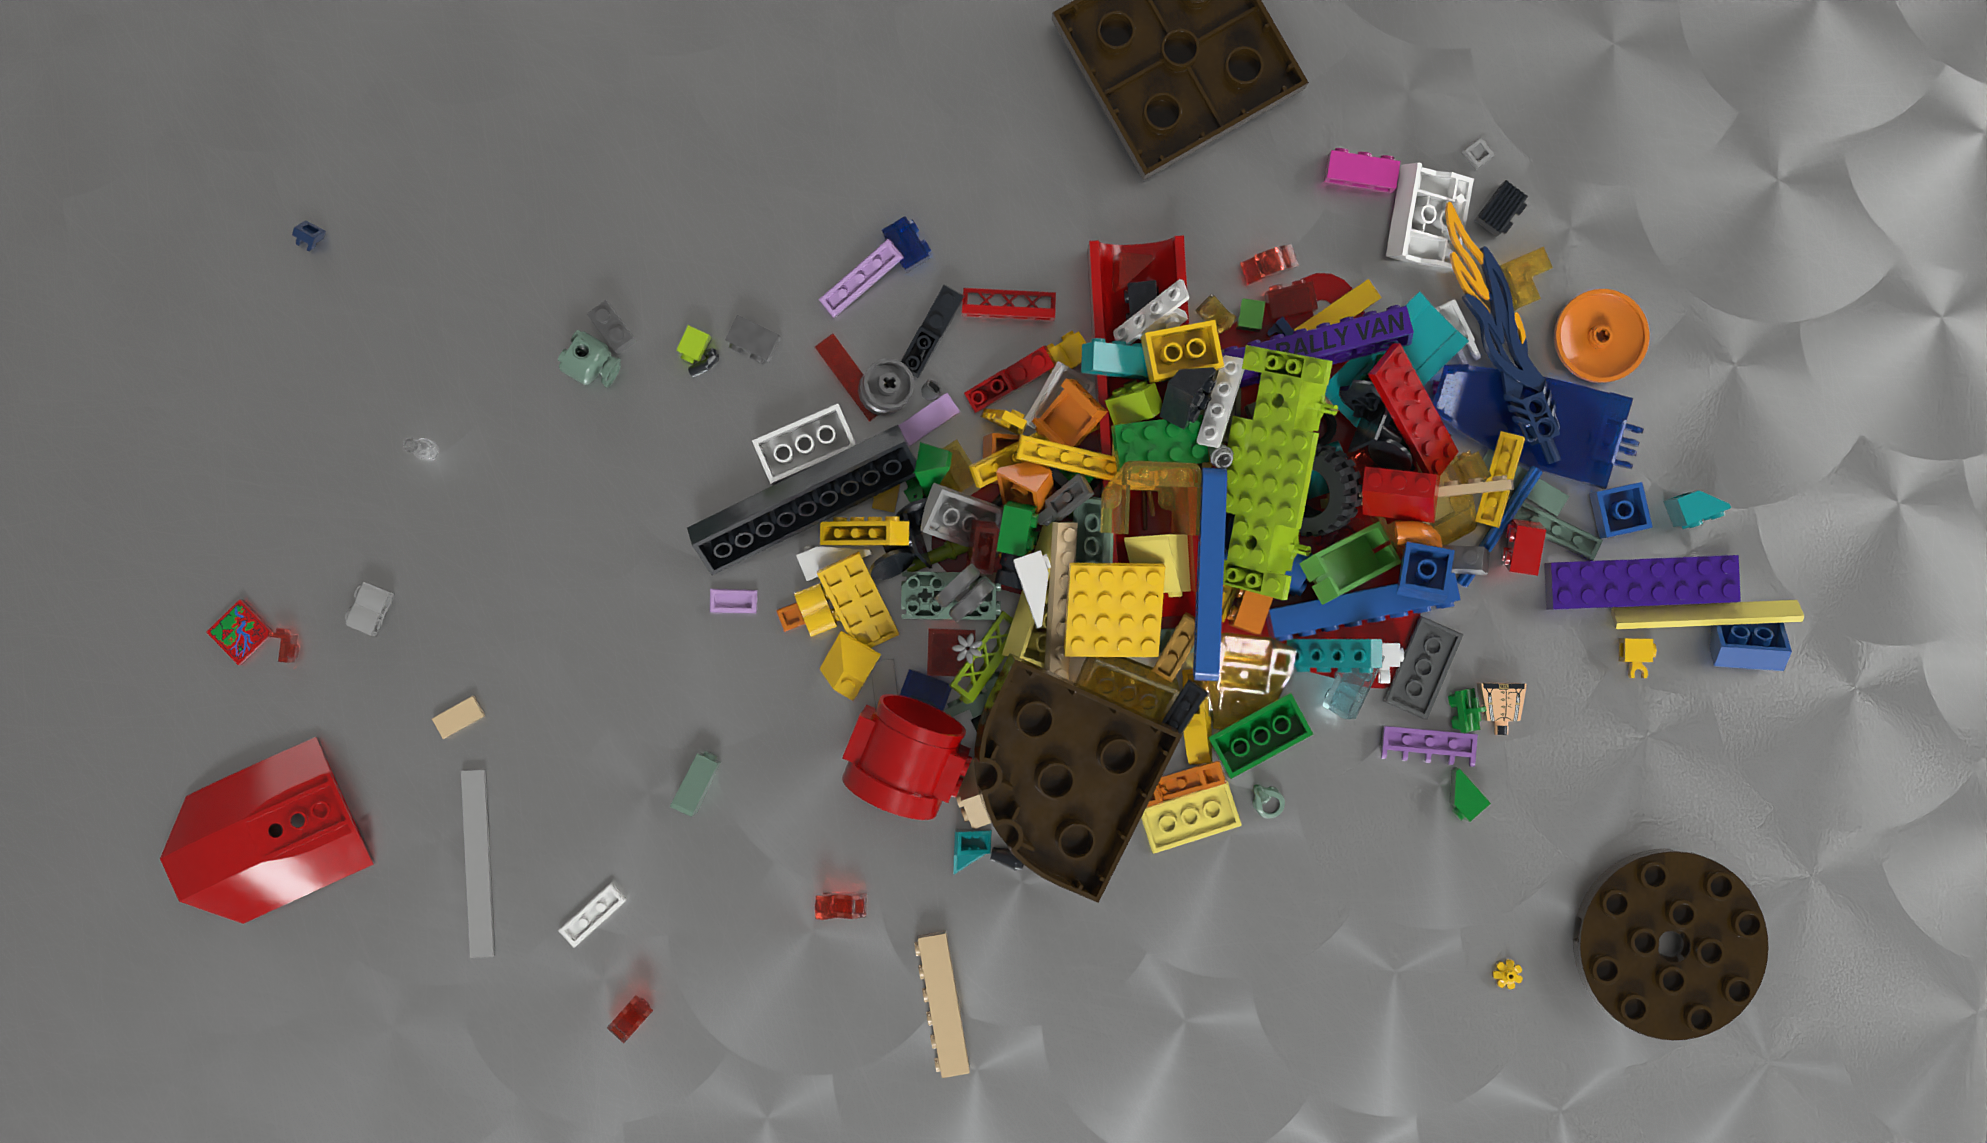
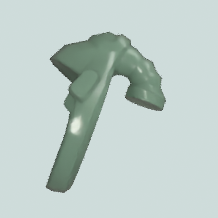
M1259 784L1254 785L1255 798L1252 801L1254 809L1262 817L1268 819L1280 815L1284 809L1285 800L1278 789L1273 786L1265 788ZM1270 797H1276L1279 800V807L1273 813H1267L1262 809V804L1267 803Z

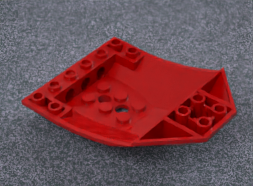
M317 737L187 795L160 857L179 902L242 924L374 865ZM298 813L302 814L305 818L304 825L299 828L293 826L291 822L292 817ZM275 823L283 828L282 835L277 838L269 834L270 826Z

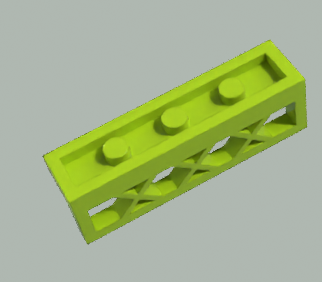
M1001 611V615H998L982 638V645L976 648L979 651H983L981 657L984 658V663L978 672H974L973 662L969 664L966 661L949 685L961 695L959 699L965 704L974 702L1005 657L1002 653L1011 625L1003 635H1000L999 624L1003 619L1009 624H1012L1013 618L1005 611ZM989 639H997L995 648L991 653H987V641ZM973 655V661L975 660V658H980V657ZM970 676L971 682L965 690L957 685L962 677Z

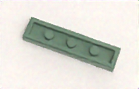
M1488 448L1477 466V469L1486 475L1489 473L1495 453L1491 448ZM1517 465L1513 479V491L1516 490L1527 473V470ZM1539 478L1526 499L1556 517L1570 496Z
M1523 502L1513 519L1540 522L1546 529V540L1590 561L1594 560L1603 542L1602 539Z

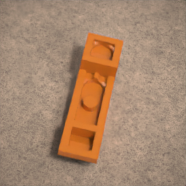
M1220 761L1206 763L1162 776L1147 807L1199 790H1206L1226 784Z

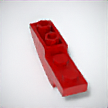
M1042 346L1008 368L997 372L964 392L974 412L977 413L1038 379L1041 375L1056 366V362L1047 346Z

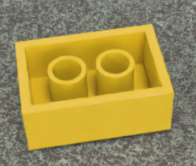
M1215 320L1147 332L1140 336L1150 383L1170 380L1180 369L1213 367L1217 371L1224 367Z

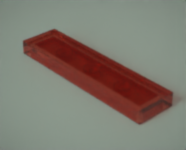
M832 333L817 344L815 348L868 421L871 422L879 415L866 409L860 401L858 387L859 381L864 374Z

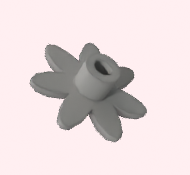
M971 633L967 641L962 636H958V641L961 645L952 647L954 651L960 652L957 657L958 661L966 656L968 663L971 664L973 662V655L982 656V653L976 648L980 647L983 642H973L974 635Z

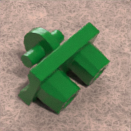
M1475 688L1455 691L1454 694L1449 695V705L1457 707L1458 716L1452 717V728L1460 730L1461 733L1481 730L1479 722L1481 721L1480 712L1487 711L1486 706H1479Z

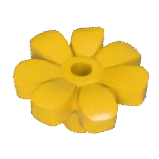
M1507 959L1505 964L1501 961L1496 964L1499 971L1494 970L1492 977L1499 979L1497 981L1499 987L1504 988L1506 985L1508 989H1514V982H1522V976L1518 975L1522 972V968L1520 965L1514 966L1513 960Z

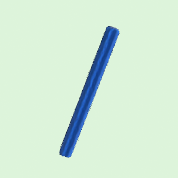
M1535 466L1529 468L1506 503L1500 527L1491 526L1478 547H1485L1489 552L1492 551L1506 530L1507 525L1510 524L1542 475V471ZM1460 574L1457 578V583L1467 588L1475 575Z

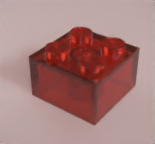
M929 628L927 676L955 677L967 659L965 656L964 659L958 661L957 657L960 652L954 651L952 647L961 645L958 641V636H962L967 641L971 633L974 635L973 642H975L976 630Z

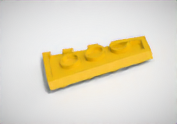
M985 408L980 416L1016 435H1023L1026 429L1027 420L1024 419L1025 415L1014 409L1009 412L1007 410Z

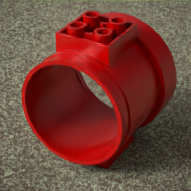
M882 695L878 700L877 708L866 704L859 715L842 759L848 761L842 781L853 794L879 809L910 819H934L943 801L949 803L951 796L956 798L964 779L960 775L965 777L973 758L969 756L971 748L961 744L962 739L965 737L966 729L958 720L927 703L901 695Z

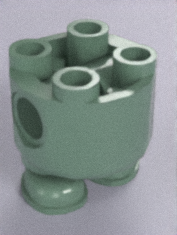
M576 330L571 338L572 344L569 349H563L558 357L560 371L583 385L592 383L601 374L602 384L609 388L620 371L621 359L611 356L612 353L609 352V347L605 343L585 331Z

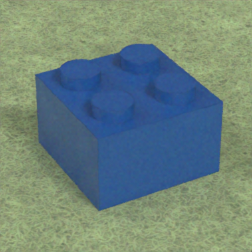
M1643 482L1589 493L1600 539L1653 528Z
M1407 542L1403 550L1396 595L1444 603L1448 596L1455 550Z

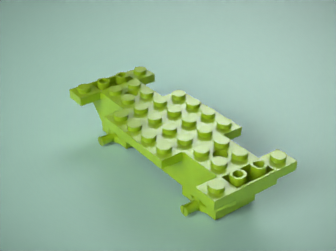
M1246 345L1242 369L1261 372L1262 374L1253 419L1233 416L1227 445L1233 452V461L1226 468V512L1235 514L1227 560L1224 559V585L1280 600H1287L1292 576L1285 575L1286 571H1292L1293 561L1297 554L1309 556L1311 553L1308 552L1311 551L1310 546L1299 544L1298 535L1302 525L1319 433L1313 431L1319 430L1320 419L1324 413L1336 415L1338 412L1330 410H1338V406L1327 404L1325 399L1333 361Z

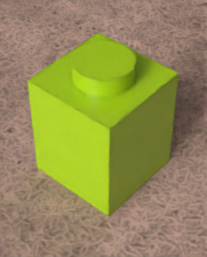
M688 325L676 351L681 354V359L693 364L694 360L700 362L712 337Z

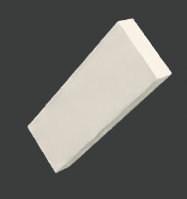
M611 882L558 931L574 948L627 899Z

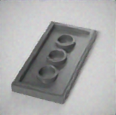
M1419 616L1405 648L1404 660L1400 662V667H1397L1383 701L1427 720L1464 634Z

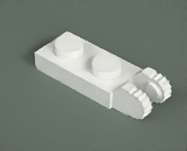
M1452 299L1436 307L1435 309L1469 340L1466 345H1468L1471 356L1475 360L1480 359L1481 355L1474 342L1475 338L1456 300ZM1461 349L1456 354V357L1461 366L1464 367L1468 365V362Z

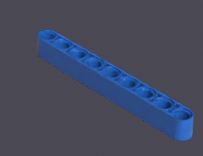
M1202 468L1193 662V678L1198 681H1218L1220 674L1227 495L1226 468Z

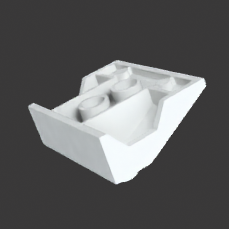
M1422 163L1401 165L1386 257L1453 270L1450 253L1454 251L1459 259L1460 255L1454 248L1449 236L1445 207L1448 202L1453 204L1465 229L1474 178L1453 172L1427 169L1422 167ZM1455 228L1456 235H1457V237H1458V239H1459V241H1460V243H1461V245H1462V244H1463V241H1462V239L1460 238V236H1459V234H1458V232H1457V230H1456V228Z

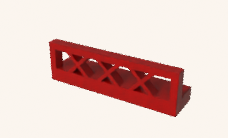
M963 288V295L965 297L962 304V316L1055 321L1056 292ZM968 294H978L984 301L980 305L967 304ZM982 294H986V295H990V296L987 297V298H985ZM994 295H1001L1007 302L1003 306H993L989 300ZM1018 296H1024L1030 304L1026 307H1015L1012 301ZM1041 297L1051 298V308H1038L1035 303Z

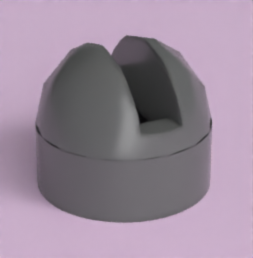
M928 380L921 388L923 398L932 401L942 393V389L935 381Z

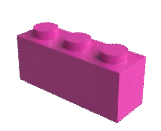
M1335 148V150H1331L1328 154L1324 182L1393 193L1397 187L1401 161H1397L1395 157L1382 155L1381 158L1372 157V154L1369 152L1354 154L1349 153V150L1345 148Z

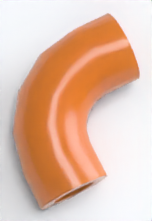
M1420 521L1394 522L1396 545H1406L1407 542L1442 548L1441 536L1431 525Z

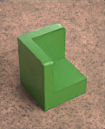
M1242 299L1236 329L1259 332L1262 328L1265 301Z

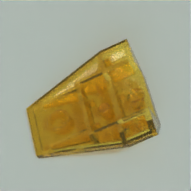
M1221 633L1219 680L1203 681L1205 690L1210 692L1207 699L1213 729L1223 730L1278 700L1293 673L1296 649L1270 637Z

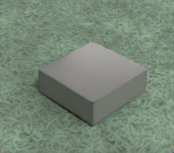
M1482 137L1478 138L1461 152L1475 170L1495 155Z

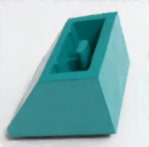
M1700 490L1683 493L1663 501L1673 527L1681 526L1682 529L1703 524L1702 519L1706 521L1720 518L1725 515L1724 511L1731 509L1729 503Z

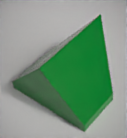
M920 442L914 473L925 496L928 497L933 483L940 484L949 471L952 452Z

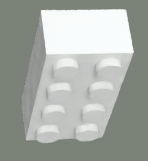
M839 404L752 440L769 482L772 485L857 445Z

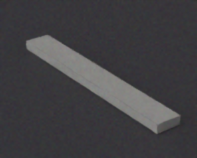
M486 769L462 770L461 788L470 958L495 956Z

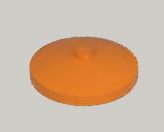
M1611 289L1590 290L1572 299L1562 309L1554 329V344L1561 362L1575 376L1594 383L1616 381L1633 372L1644 359L1650 340L1648 322L1639 305L1627 295Z

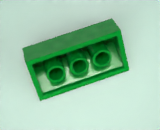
M1289 693L1208 738L1228 778L1232 779L1312 736L1313 732L1292 693Z

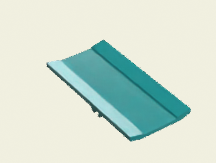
M1419 291L1406 304L1414 334L1412 344L1402 348L1424 386L1469 340L1456 330ZM1386 351L1349 360L1329 380L1325 397L1333 405H1337L1338 410L1356 428L1361 418L1352 416L1354 411L1341 401L1339 397L1340 386H1348L1353 380H1360L1363 374L1372 370L1376 356L1379 354L1384 355Z

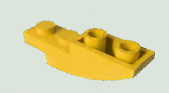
M1193 669L1182 670L1183 687L1189 679L1208 691V681L1194 680ZM1208 696L1203 700L1199 710L1194 714L1184 731L1189 765L1213 762L1212 745L1208 738L1212 735Z

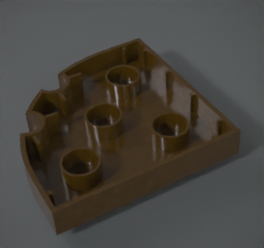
M1010 653L989 694L977 728L974 768L981 802L998 835L1006 843L1012 854L1027 868L1059 887L1099 903L1182 734L1170 725Z

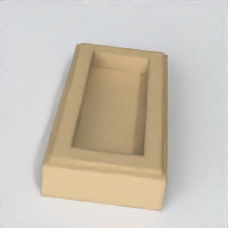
M471 696L432 718V721L442 739H445L485 717V714L475 696Z

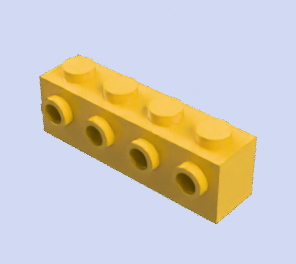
M885 516V521H882V517H868L867 521H864V517H850V521H847V517H833V522L820 523V545H909V522L899 521L898 516Z

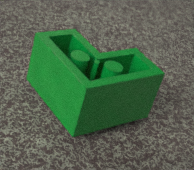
M1008 501L1004 505L996 551L1022 557L1029 550L1032 551L1033 546L1037 545L1039 532L1036 531L1039 514H1035L1037 506Z

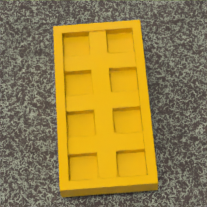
M859 551L817 571V575L849 636L872 648L900 635Z

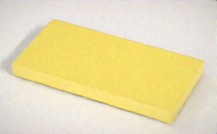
M1228 781L1220 786L1199 790L1146 807L1141 819L1152 853L1155 854L1242 826Z

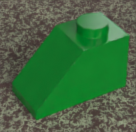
M1454 767L1451 770L1450 804L1454 807L1451 811L1459 820L1465 819L1471 822L1491 803L1460 768Z

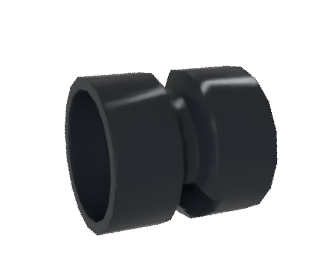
M1002 552L999 562L1002 569L997 570L994 583L1023 590L1013 563L1014 559L1022 556Z

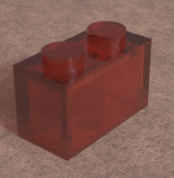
M1305 279L1293 281L1292 286L1284 288L1283 284L1269 287V291H1266L1264 294L1270 322L1279 320L1282 317L1289 318L1318 310L1312 281L1306 283Z
M972 520L966 566L968 567L972 563L980 571V574L993 575L999 536V527L996 522Z

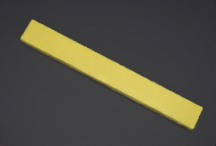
M1798 600L1612 607L1611 616L1616 629L1803 622L1804 614Z

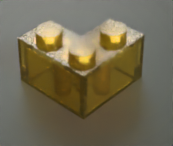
M1544 247L1500 265L1510 288L1514 311L1541 299L1532 278L1546 273L1553 268Z

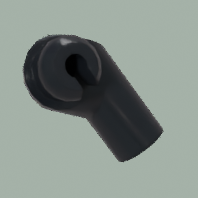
M710 348L704 352L705 360L688 367L692 377L709 371L719 361V354L716 353L715 348Z

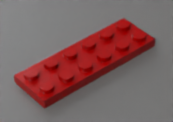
M1394 343L1368 375L1422 473L1441 476L1459 451L1401 344Z

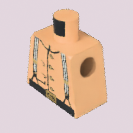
M1477 683L1480 706H1486L1487 711L1481 712L1482 719L1494 721V735H1508V721L1521 720L1526 684Z

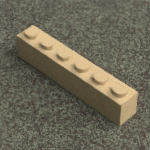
M946 931L918 935V942H914L916 956H921L922 965H918L920 979H925L926 988H922L924 1002H929L930 1011L926 1012L928 1026L933 1025L934 1034L930 1035L932 1049L937 1048L938 1057L934 1058L936 1072L941 1071L942 1078L969 1074L970 1066Z

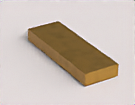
M1185 612L1152 669L1154 673L1171 683L1194 646L1195 617Z

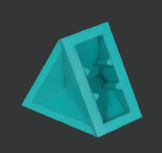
M955 829L953 875L985 854H991L992 830Z

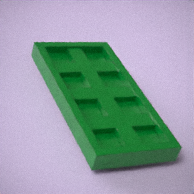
M1199 415L1194 423L1190 422L1184 430L1165 419L1111 426L1117 474L1209 462L1208 447L1197 443V437L1204 419L1203 415Z

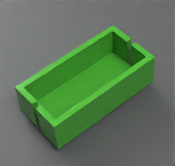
M1379 522L1299 563L1308 581L1314 582L1315 585L1312 588L1322 605L1401 563L1392 544L1374 554V548L1389 540Z

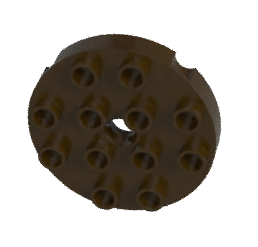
M1653 849L1630 855L1602 873L1587 891L1577 913L1582 922L1580 935L1573 939V952L1579 976L1592 999L1603 1011L1637 1033L1656 1039L1672 1041L1688 1040L1708 1035L1726 1026L1739 1016L1754 998L1761 985L1767 966L1769 950L1768 933L1763 913L1757 900L1745 883L1728 868L1712 859L1692 852L1673 851L1670 849ZM1673 931L1681 935L1682 947L1675 956L1669 957L1659 953V939L1663 933Z

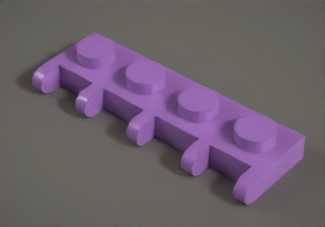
M1383 726L1381 759H1386L1387 750L1402 751L1401 758L1403 761H1407L1408 752L1425 753L1426 763L1431 762L1432 754L1448 755V765H1454L1455 756L1469 757V766L1475 767L1478 734Z

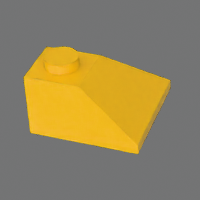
M841 631L823 661L820 671L833 690L854 701L881 654Z

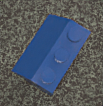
M1784 623L1711 625L1710 653L1714 666L1774 671L1785 670L1792 650Z

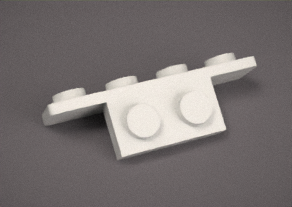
M1181 279L1176 281L1113 331L1115 341H1125L1126 345L1129 346L1137 339H1141L1140 336L1144 333L1179 327L1188 319L1187 314L1178 307L1189 299L1185 282Z
M1227 355L1223 357L1224 367L1219 370L1215 387L1211 391L1212 399L1209 401L1204 412V419L1197 437L1198 444L1215 448L1220 447L1245 370L1242 369L1243 358Z

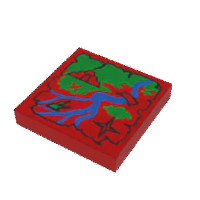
M238 600L206 631L237 665H242L274 634L243 600Z

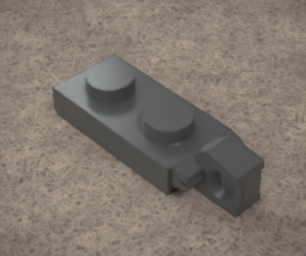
M1077 474L1045 501V510L1039 514V525L1048 526L1052 522L1063 520L1094 495L1084 474Z

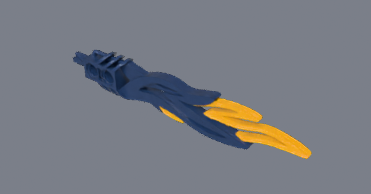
M1448 202L1445 207V216L1449 236L1454 248L1467 264L1472 276L1454 251L1450 253L1451 265L1465 293L1462 296V300L1479 323L1483 348L1493 365L1501 373L1504 390L1503 398L1510 404L1507 405L1509 412L1515 415L1511 418L1520 427L1525 440L1530 442L1531 446L1540 444L1548 465L1561 460V457L1553 440V437L1560 435V423L1555 413L1556 402L1555 400L1551 401L1552 393L1550 389L1547 390L1546 378L1541 375L1528 357L1525 330L1519 313H1514L1512 296L1507 280L1490 250L1486 246L1479 249L1465 231L1453 204ZM1455 228L1463 243L1466 245V247L1470 250V252L1475 256V258L1482 266L1485 275L1486 285L1474 260L1461 245L1456 235ZM1468 283L1472 286V288L1476 291V293H1477L1481 298H1483V299H1485V300H1487V301H1490L1491 312H1490V310L1488 309V307L1481 301V299H1480V298L1474 293V291L1470 288V286L1468 285ZM1505 339L1515 365L1509 359L1502 346ZM1523 388L1535 393L1532 396L1520 399ZM1530 403L1535 405V413L1531 412L1529 408ZM1539 424L1544 427V435L1538 430Z

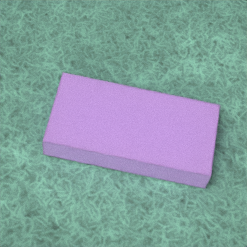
M710 589V612L757 613L758 590Z

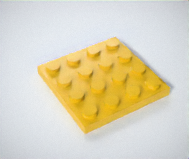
M1069 563L1064 656L1159 657L1166 566L1164 564Z

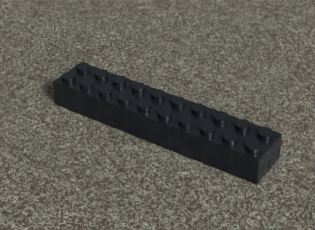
M896 425L687 527L691 544L710 574H717L915 477L914 472L917 460L899 425Z

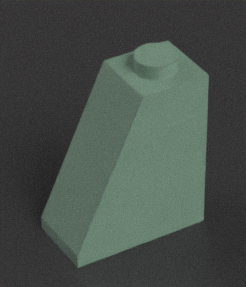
M708 751L697 753L670 805L671 808L691 817L698 813L721 763L716 760L717 756Z

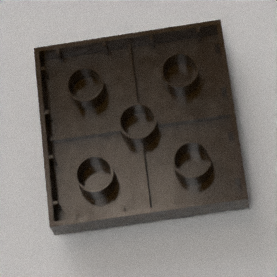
M1073 0L1052 12V21L1143 181L1303 91L1309 83L1262 0Z

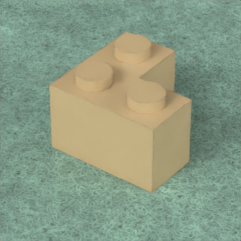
M972 759L965 777L960 775L964 779L956 800L959 808L964 806V808H961L964 821H970L972 829H976L991 822L981 802L976 783L974 759Z

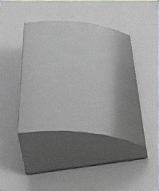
M933 483L925 505L921 531L998 557L1000 552L996 550L1004 507Z

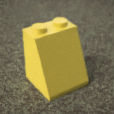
M1167 534L1124 538L1130 563L1164 564L1166 566L1164 593H1168V597H1181L1182 592L1191 591L1188 535Z

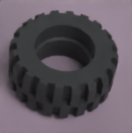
M1317 444L1312 470L1320 473L1329 486L1330 498L1326 509L1322 512L1313 509L1306 502L1301 529H1299L1301 536L1309 537L1313 535L1318 537L1346 526L1350 519L1355 517L1358 509L1355 507L1361 505L1362 497H1359V493L1362 492L1363 484H1359L1358 481L1361 478L1360 472H1355L1353 467L1356 464L1353 460H1347L1345 458L1347 454L1342 450L1336 451L1334 446H1324L1323 444Z

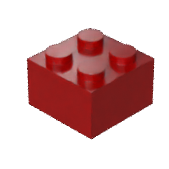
M1512 519L1511 524L1507 525L1505 538H1508L1507 547H1503L1501 561H1504V565L1509 572L1538 576L1546 529L1540 522Z

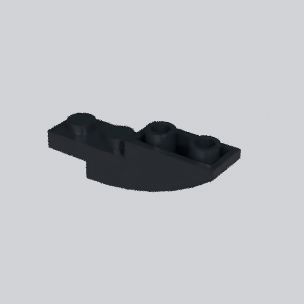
M945 284L900 361L908 367L916 378H919L965 297Z

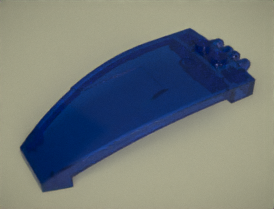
M1469 364L1444 365L1433 405L1443 421L1468 438L1493 451L1496 449L1501 431L1523 436L1520 427L1511 418L1515 415L1510 413L1507 405L1510 404L1503 398L1502 377L1498 369L1469 366ZM1544 377L1548 384L1547 390L1550 389L1552 393L1551 401L1555 400L1556 402L1555 413L1560 423V435L1553 437L1561 460L1548 465L1540 444L1531 446L1530 442L1525 440L1518 463L1527 467L1535 466L1542 472L1606 489L1613 465L1626 469H1632L1633 464L1630 462L1616 459L1617 453L1620 452L1628 456H1636L1637 454L1636 450L1620 446V443L1633 447H1639L1640 444L1635 439L1622 437L1624 430L1636 434H1642L1644 428L1627 423L1633 398ZM1523 388L1520 399L1527 398L1535 393ZM1530 403L1529 408L1531 412L1535 413L1536 407L1533 403ZM1539 424L1538 430L1544 435V427Z

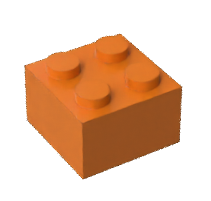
M1237 588L1235 597L1238 598L1236 606H1231L1227 619L1230 620L1229 625L1253 634H1261L1273 597Z

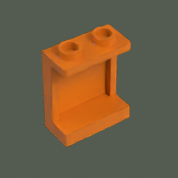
M1066 378L1061 384L1064 390L1040 418L1034 417L1032 423L1036 426L1035 430L1042 437H1047L1051 442L1077 448L1108 411L1077 380Z

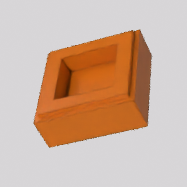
M797 602L776 610L784 632L805 624Z

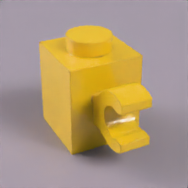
M1619 638L1618 661L1630 662L1628 677L1635 678V671L1639 669L1641 671V678H1647L1648 670L1642 665V662H1653V657L1656 656L1657 649L1653 639Z

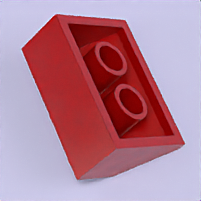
M1365 467L1362 488L1363 515L1435 523L1440 475Z

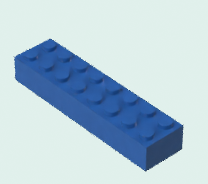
M1451 573L1448 596L1444 603L1396 595L1398 583L1346 593L1324 605L1321 604L1319 599L1271 608L1266 617L1269 637L1275 638L1276 641L1293 639L1292 634L1296 633L1304 637L1316 634V629H1321L1322 632L1338 630V625L1344 624V627L1362 625L1361 620L1367 619V623L1384 621L1385 615H1390V618L1408 616V611L1413 610V613H1424L1432 611L1431 606H1436V609L1455 606V601L1461 600L1456 575Z

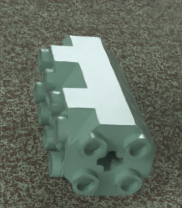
M902 572V577H907L906 581H902L901 609L906 610V614H901L902 619H953L949 615V611L958 602L954 600L947 607H941L934 598L961 572ZM980 572L979 577L972 585L975 587L982 579H987L995 588L984 598L985 601L962 619L996 620V615H1001V601H996V592H1001V584L994 583L996 573Z

